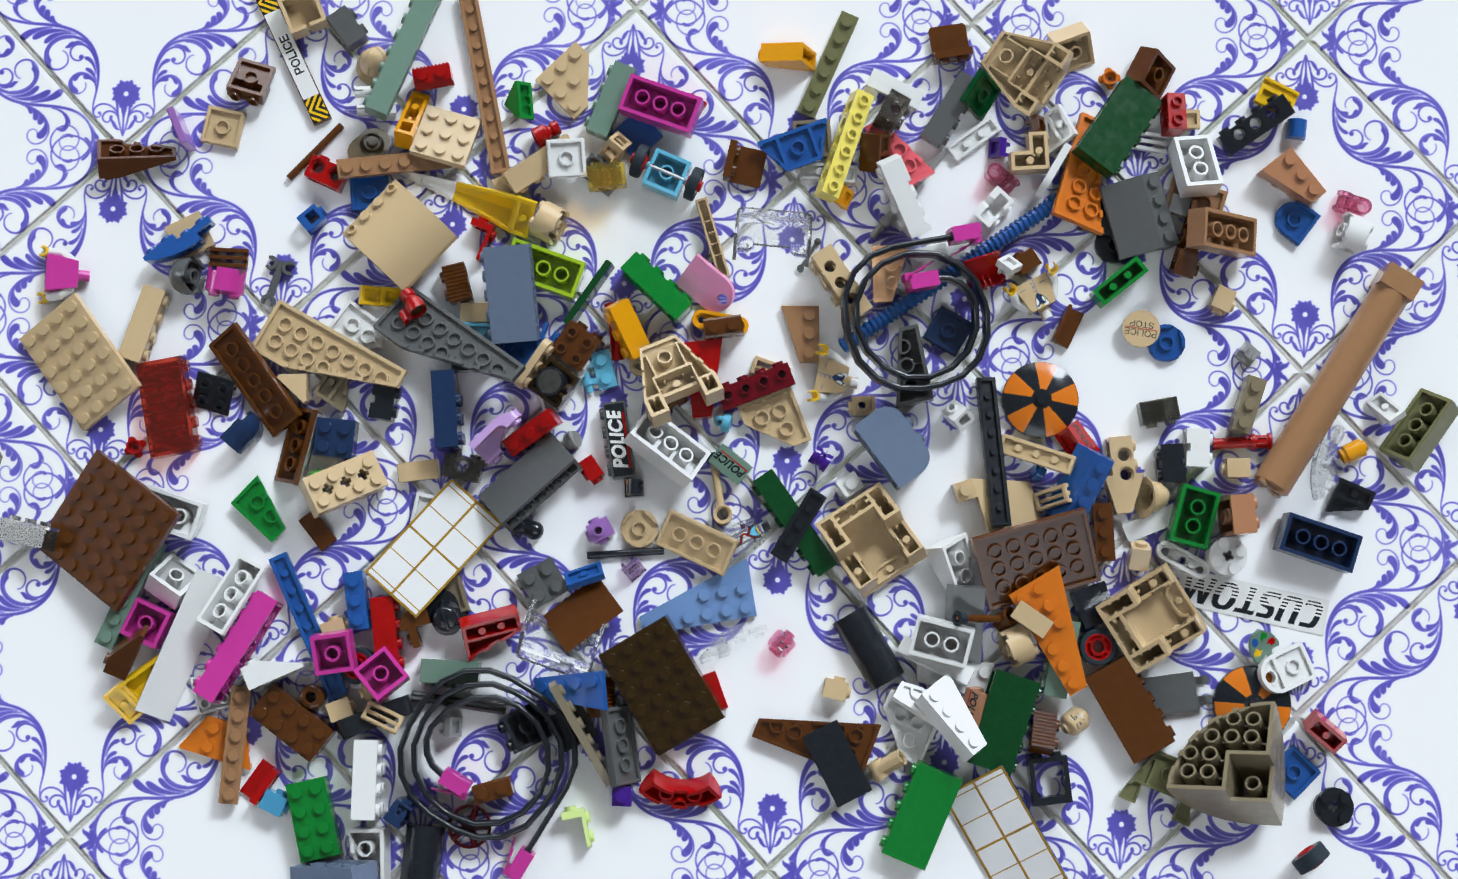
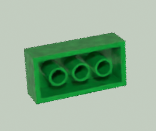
M636 251L620 267L622 275L677 326L693 310L691 297L685 292L680 293L677 288L678 285L673 280L664 278V272L658 266L653 267L649 262L650 259L644 253L639 254Z
M328 775L285 785L300 862H308L343 853Z

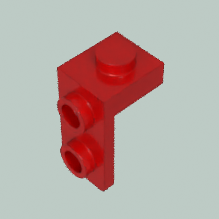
M479 216L478 219L473 217L470 225L472 228L486 233L476 256L477 262L481 263L480 252H483L482 248L489 247L490 242H494L497 232H495V226L489 224V220Z

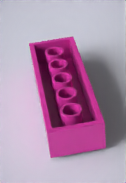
M257 590L256 593L252 592L247 600L249 604L245 609H241L236 617L238 621L234 626L231 625L227 631V638L216 647V655L205 664V672L202 676H198L193 683L194 689L192 691L211 703L220 704L223 701L226 693H228L241 673L240 669L245 666L244 663L248 662L284 604L260 590Z

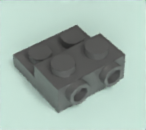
M552 557L517 575L518 580H516V583L521 591H526L528 596L525 599L530 608L534 606L535 609H538L569 591Z

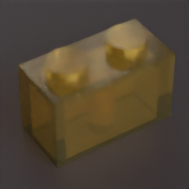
M611 160L607 164L592 162L590 166H586L589 192L627 188L624 162Z

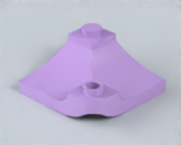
M513 406L510 408L512 412L503 413L493 419L468 444L490 466L493 463L497 465L503 459L502 455L504 452L502 451L503 443L501 441L505 439L511 427L513 429L516 428L522 421L520 419L522 415Z

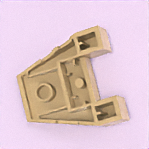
M675 334L639 348L645 410L653 428L671 422L670 409L667 404L698 391L706 406L725 399L724 388L716 372L708 368L704 361L693 354L691 349Z
M971 478L951 485L957 504L976 498L987 533L1004 529L991 528L986 479ZM1007 480L1012 526L1041 519L1040 512H1037L1030 481ZM971 539V540H969V542H970V545H971V548H972L973 557H974V559H975L976 556H975V551H974V547H973V543H972V539Z

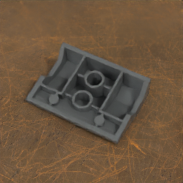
M1158 172L1143 174L1098 188L1119 260L1138 257L1153 251L1169 250L1179 244Z

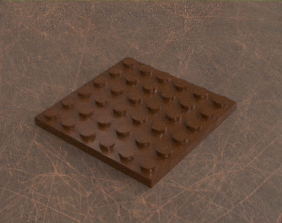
M96 450L35 546L113 611L119 612L182 514L104 452Z

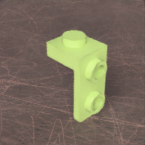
M576 805L564 807L565 811L561 812L562 821L581 817L587 848L592 847L595 837L593 830H589L588 823L591 822L590 812L586 811L585 807L576 808Z

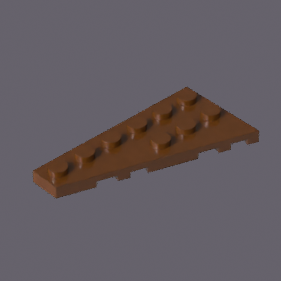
M759 718L752 737L813 760L802 737L830 722ZM838 722L864 772L882 724Z

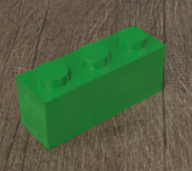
M1136 256L1095 288L1089 296L1102 309L1149 270Z

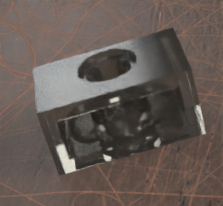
M891 89L872 125L885 133H890L892 136L894 130L899 131L904 122L901 119L902 116L906 118L911 109L908 105L912 99Z
M451 450V453L445 452L440 475L480 484L485 461L481 460V456L470 454L469 457L462 456V452ZM461 462L468 463V469L464 472L459 471V464Z

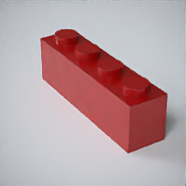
M392 596L369 598L374 652L376 653L385 646L400 666L405 669V658L401 657V649L404 648L403 638L399 637L401 619L397 616V611H400V603Z

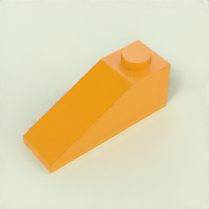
M415 91L411 92L394 130V146L410 150L429 103L430 95Z

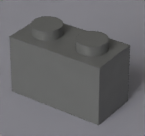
M343 5L326 17L350 52H353L369 41L366 35L369 33L363 23L359 25L355 20L358 16L352 8L348 10Z

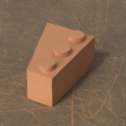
M1291 147L1256 174L1258 177L1270 182L1273 187H1277L1285 192L1293 200L1302 202L1307 206L1327 192Z

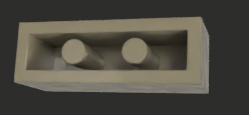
M1250 374L1243 378L1226 431L1242 437L1250 435L1267 380Z

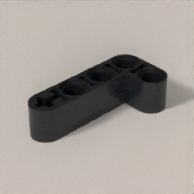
M408 694L380 704L404 717L414 713ZM374 707L370 708L393 721L397 720V718ZM363 711L334 723L340 741L374 729L377 726L360 718ZM369 713L366 714V716L382 724H387V722Z

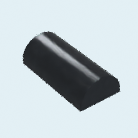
M866 605L832 624L871 691L885 685L905 672Z
M407 823L400 879H440L446 827Z

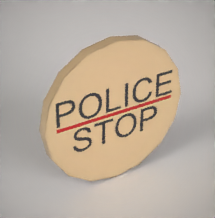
M1136 310L1124 319L1122 334L1130 345L1138 348L1147 347L1158 339L1160 324L1151 312Z

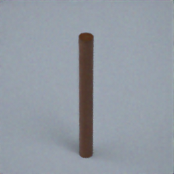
M338 123L286 177L292 181L309 164L313 154L317 156L345 127Z

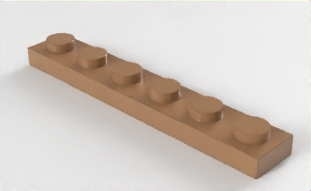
M409 152L336 159L339 180L453 168L449 165L410 155Z
M232 685L218 798V803L238 805L251 690L247 686Z

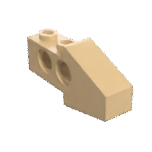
M1132 435L1108 437L1105 439L1107 456L1114 460V464L1103 485L1109 503H1112L1113 515L1129 514L1133 512L1144 473H1136L1138 461L1134 459L1133 452L1136 451L1135 440H1132ZM1119 451L1126 453L1127 458L1125 461L1119 459ZM1122 470L1128 472L1129 477L1127 480L1121 478L1120 472Z

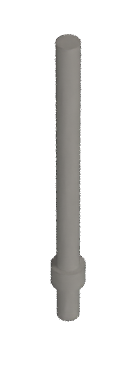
M941 149L928 166L934 170L947 153ZM925 180L914 185V188L917 190ZM890 210L885 217L882 216L878 221V225L869 235L876 239L884 229L889 227L890 221L896 214H893Z

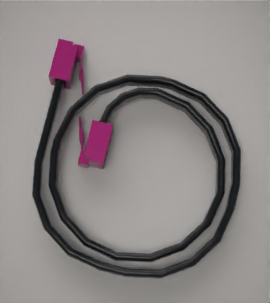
M980 222L953 226L945 232V235L888 245L866 255L849 273L840 296L841 324L845 341L855 364L873 382L896 392H925L940 389L964 379L982 361L991 338L989 304L978 278L960 260L951 257L969 246L979 245L983 242ZM947 242L948 247L969 243L959 248L957 252L950 256L939 251L910 250L878 262L860 281L852 302V330L862 353L880 371L903 381H930L953 371L971 353L980 330V305L982 340L975 358L960 374L941 382L926 385H900L879 376L862 359L852 335L849 321L848 295L856 274L871 259L892 251ZM934 258L954 267L972 286L971 289L963 280L952 275H939L938 269L920 272L934 261L918 268L914 272L901 275L902 284L904 283L906 294L935 289L941 285V282H946L958 287L966 295L971 307V332L963 352L948 367L931 374H907L886 365L869 348L860 327V301L868 281L882 267L901 259Z

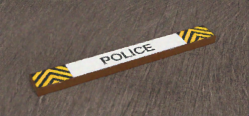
M256 0L314 126L331 120L332 117L301 50L288 28L278 1Z

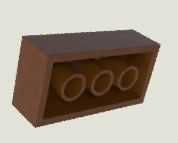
M272 683L249 713L252 718L309 763L315 761L337 732L335 727L316 712L302 706L300 700L279 683Z

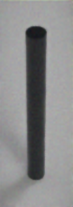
M664 548L587 552V559L664 555Z

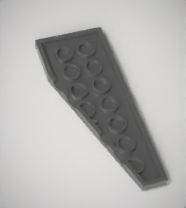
M413 286L410 288L414 290L416 296L421 297L427 306V311L419 318H413L410 323L404 324L399 317V312L405 307V303L399 297L373 325L377 332L402 350L514 383L526 369L522 363Z

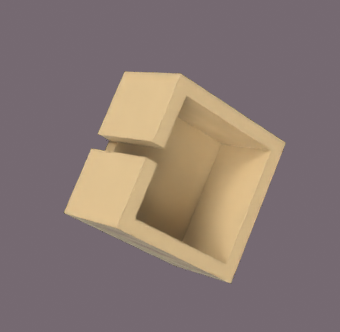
M277 0L295 40L310 35V30L318 32L330 27L320 0Z

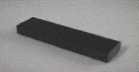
M813 488L809 489L770 554L787 564L827 499L826 496Z

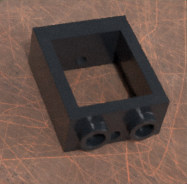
M1054 751L1051 756L1042 757V754L1038 753L1030 754V758H1025L1032 806L1073 802L1067 755L1061 754V751ZM1061 761L1065 794L1038 797L1034 764Z

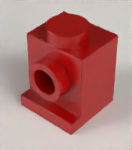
M592 454L579 462L583 467L580 473L586 482L590 480L595 486L604 480L602 477L605 474Z

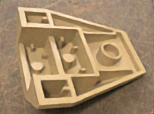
M1001 31L980 63L1013 107L1031 117L1046 106L1068 73L1074 53L1056 42Z

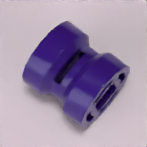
M818 446L808 462L812 465H817L818 469L824 472L834 456L826 454L823 448Z

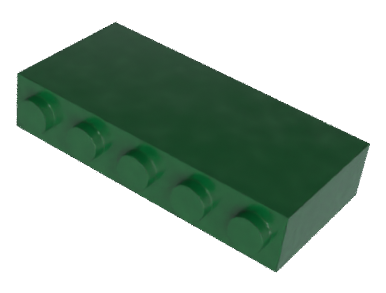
M1126 75L1119 81L1071 153L1105 179L1110 178L1112 175L1116 176L1122 169L1121 163L1123 161L1126 162L1131 156V148H1135L1141 141L1140 135L1145 133L1151 126L1150 120L1155 119L1160 113L1159 107L1163 102Z
M993 667L985 690L987 698L979 724V730L987 745L967 761L968 763L989 770L1003 765L1008 776L1015 772L1017 755L1023 749V737L1029 731V719L1035 713L1036 706H1034L1036 698L1040 697L1042 691L1041 683Z

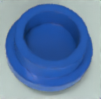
M1034 465L1029 472L1030 479L1040 481L1045 476L1047 469Z

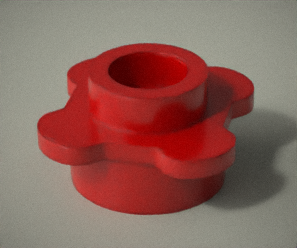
M129 437L124 449L125 454H132L136 458H141L143 456V448L146 447V441Z

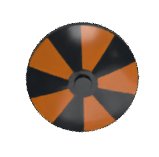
M1033 362L1020 367L1008 378L1002 391L1001 403L1007 421L1019 433L1031 438H1048L1055 436L1071 424L1078 410L1079 397L1076 385L1066 371L1051 363Z
M1247 665L1237 667L1220 679L1215 687L1212 698L1214 717L1220 714L1223 716L1236 707L1240 709L1250 706L1251 703L1275 701L1282 730L1284 729L1291 713L1289 691L1279 694L1266 691L1258 680V666ZM1267 673L1266 680L1269 683L1272 682V675Z

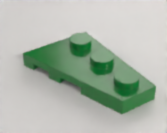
M258 475L231 502L272 543L287 529Z

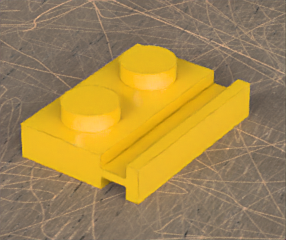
M1266 76L1253 102L1263 107L1268 104L1266 100L1274 94H1277V96L1284 94L1293 108L1300 93Z

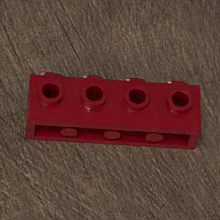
M776 362L772 364L773 368L765 370V367L754 371L755 375L750 377L747 374L736 378L737 382L732 384L729 381L722 383L725 399L720 402L724 412L796 385L788 362Z

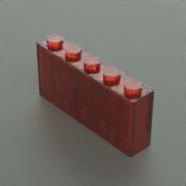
M179 355L135 364L137 378L142 384L139 390L150 458L157 460L201 451L200 446H202L203 442L201 435L198 434L199 419L195 416L194 408H196L195 398L192 397L193 382L189 378L188 373L190 371L189 361Z

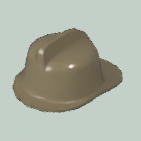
M370 128L364 131L349 144L347 150L348 158L385 155L390 147L388 134L379 128Z

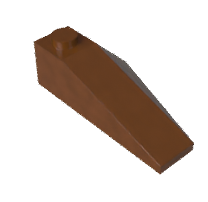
M1192 199L1189 209L1198 208L1197 200ZM1187 213L1179 235V244L1176 245L1168 273L1193 279V276H1197L1200 266L1197 265L1198 250L1186 248Z

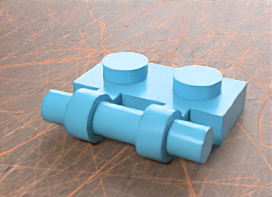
M609 349L594 352L588 369L594 368L596 378L591 379L587 370L582 381L587 394L594 392L592 385L598 384L600 391L618 386Z

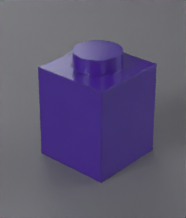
M633 785L612 787V806L631 807Z

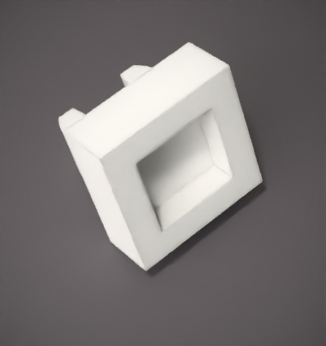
M1008 254L997 259L995 266L999 268L998 274L1003 272L1007 274L1005 279L1008 280L1014 276V273L1021 270L1023 264Z

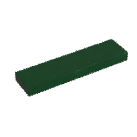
M609 260L604 261L563 319L566 326L570 320L578 321L615 267Z

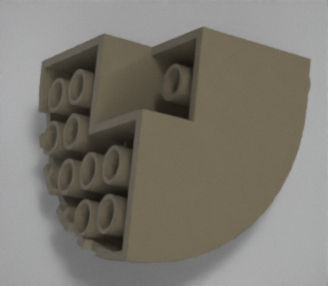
M1275 701L1251 703L1250 706L1240 709L1236 707L1223 716L1220 714L1208 721V725L1200 731L1197 730L1188 739L1184 749L1179 751L1177 754L1178 758L1174 766L1171 767L1166 789L1184 805L1216 818L1245 824L1282 826L1285 799V752L1281 720Z

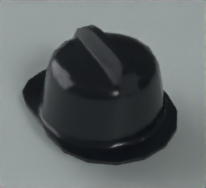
M442 590L428 605V612L434 629L438 633L448 636L460 630L458 618L462 617V613L455 595L450 591Z

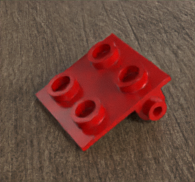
M1000 251L963 261V264L978 278L983 290H987L988 286L993 288V285H1004L1007 282L1006 276L1003 273L998 274L999 268L995 266L997 259L1001 258ZM966 280V284L972 289L971 284Z

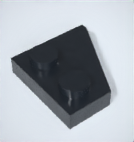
M1339 477L1324 511L1369 510L1376 492Z

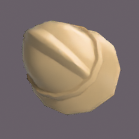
M380 46L364 50L357 60L356 72L359 79L367 86H371L373 78H378L380 74L378 72L379 66L388 57L386 56V51Z
M1148 476L1142 479L1135 502L1136 513L1141 519L1149 517L1152 512L1160 510L1168 504L1170 500L1169 489L1163 483L1152 482Z

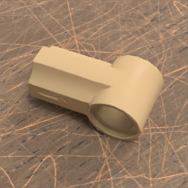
M897 749L883 758L879 757L871 761L866 767L877 783L889 776L891 772L906 765V756L900 749Z

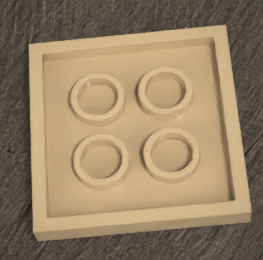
M427 105L409 153L416 157L465 170L482 125V120Z

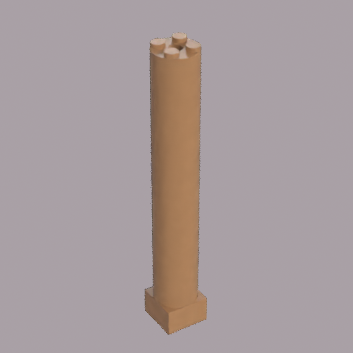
M1392 261L1378 270L1368 286L1371 288L1255 473V480L1253 482L1262 488L1265 486L1270 489V493L1277 498L1289 495L1404 308L1415 299L1425 283L1423 280Z

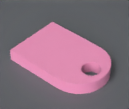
M700 254L694 257L676 281L679 288L708 311H724L733 303L735 298V288L730 279ZM720 294H724L727 297L726 304L719 301Z

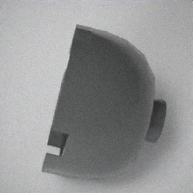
M185 257L173 263L169 272V279L172 287L177 292L184 295H194L202 291L206 281V276L202 277V270H205L202 261L194 257Z

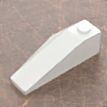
M966 533L937 541L926 548L931 567L945 590H947V584L973 586L972 575H975L974 569H971L970 561L973 553Z

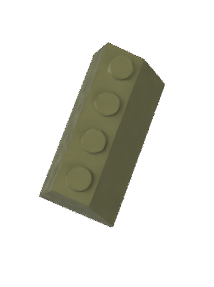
M1420 388L1406 408L1407 416L1395 424L1379 447V450L1402 467L1416 473L1420 471L1458 416V407L1452 399L1424 388Z

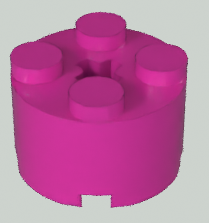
M209 266L205 290L208 291L209 296L219 297L222 294L228 295V299L239 300L240 296H244L247 273L243 271V275H241L237 269L218 266L216 270H212V266Z

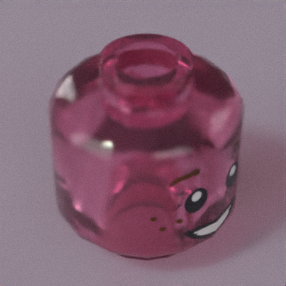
M778 629L768 640V649L778 658L787 657L796 647V642L793 640L795 636L787 629L785 631Z

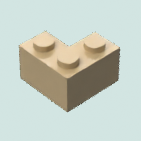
M1047 131L1028 132L1025 137L1026 151H1014L1008 155L1009 176L1046 174L1050 169Z

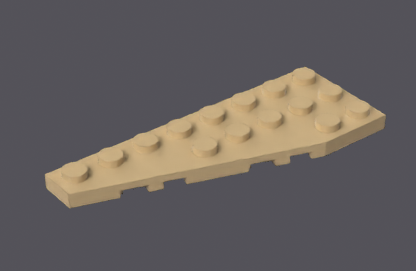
M280 299L253 342V345L262 356L284 368L398 389L408 374L407 370Z

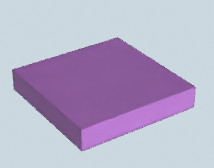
M173 106L167 108V113L179 142L190 152L197 150L183 116Z

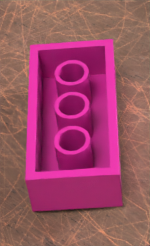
M631 73L618 110L620 115L691 139L704 102L702 97Z

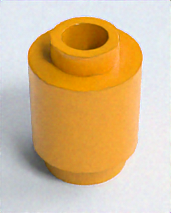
M1357 438L1341 446L1337 453L1344 464H1350L1367 456L1366 451H1368V447L1364 440L1360 441Z

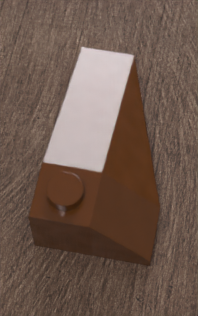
M97 139L99 179L111 180L176 160V147L152 144L148 147L141 145V142L135 141L133 144H126L121 139Z

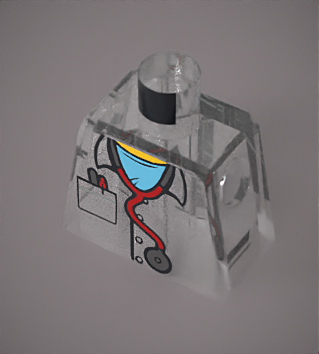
M754 518L723 526L727 535L740 540L735 551L739 560L765 543L762 535L772 530L767 520L756 524Z

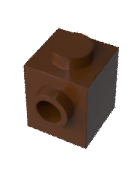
M1032 247L1025 252L1020 250L1012 256L1023 264L1021 270L1014 273L1020 279L1042 264Z

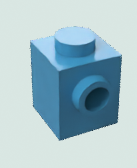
M279 788L277 790L267 789L258 807L277 817H281L284 814L287 815L290 810L287 792Z

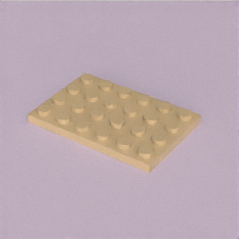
M73 293L19 338L82 431H88L142 386L78 293Z

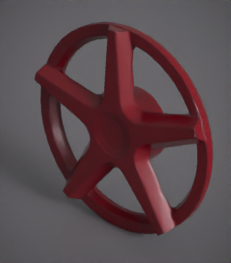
M473 804L460 806L454 811L457 813L465 808H473L469 818L476 820L480 810L487 820L490 819L488 813L483 808ZM457 821L461 824V827L474 832L488 830L487 833H491L492 827H472ZM448 829L450 839L459 847L473 849L486 842L480 841L477 843L476 840L469 838L471 845L462 844L456 839L463 835L452 834V831Z

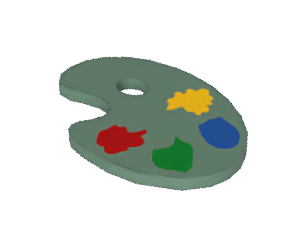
M1265 630L1253 632L1248 642L1250 655L1258 665L1266 655L1273 654V648L1279 646L1278 639L1271 632Z

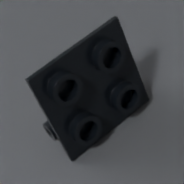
M198 370L192 406L229 416L233 391L237 389L235 381Z

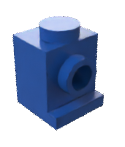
M314 203L296 217L311 236L328 222L326 218L327 212L322 206L317 208ZM314 217H318V220L312 222Z

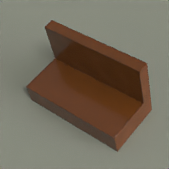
M1071 304L1065 308L1050 342L1065 349L1069 348L1084 314L1072 309L1073 305Z

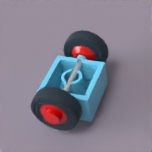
M640 144L636 153H633L631 156L629 175L639 178L646 168L647 171L642 180L643 188L678 201L685 185L683 198L693 201L697 192L700 193L704 182L702 180L705 170L695 167L691 175H689L692 169V162L659 148H656L650 162L649 154L651 148L645 144Z

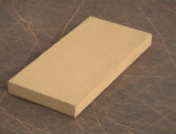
M670 509L655 544L721 576H725L740 540L674 509Z

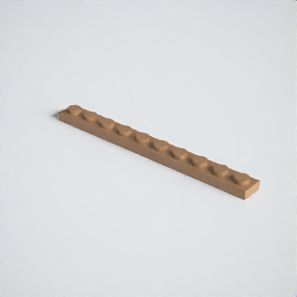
M459 0L492 176L499 175L508 170L510 164L479 0Z

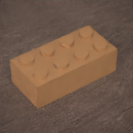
M1209 207L1188 209L1186 248L1233 258L1256 256V218Z

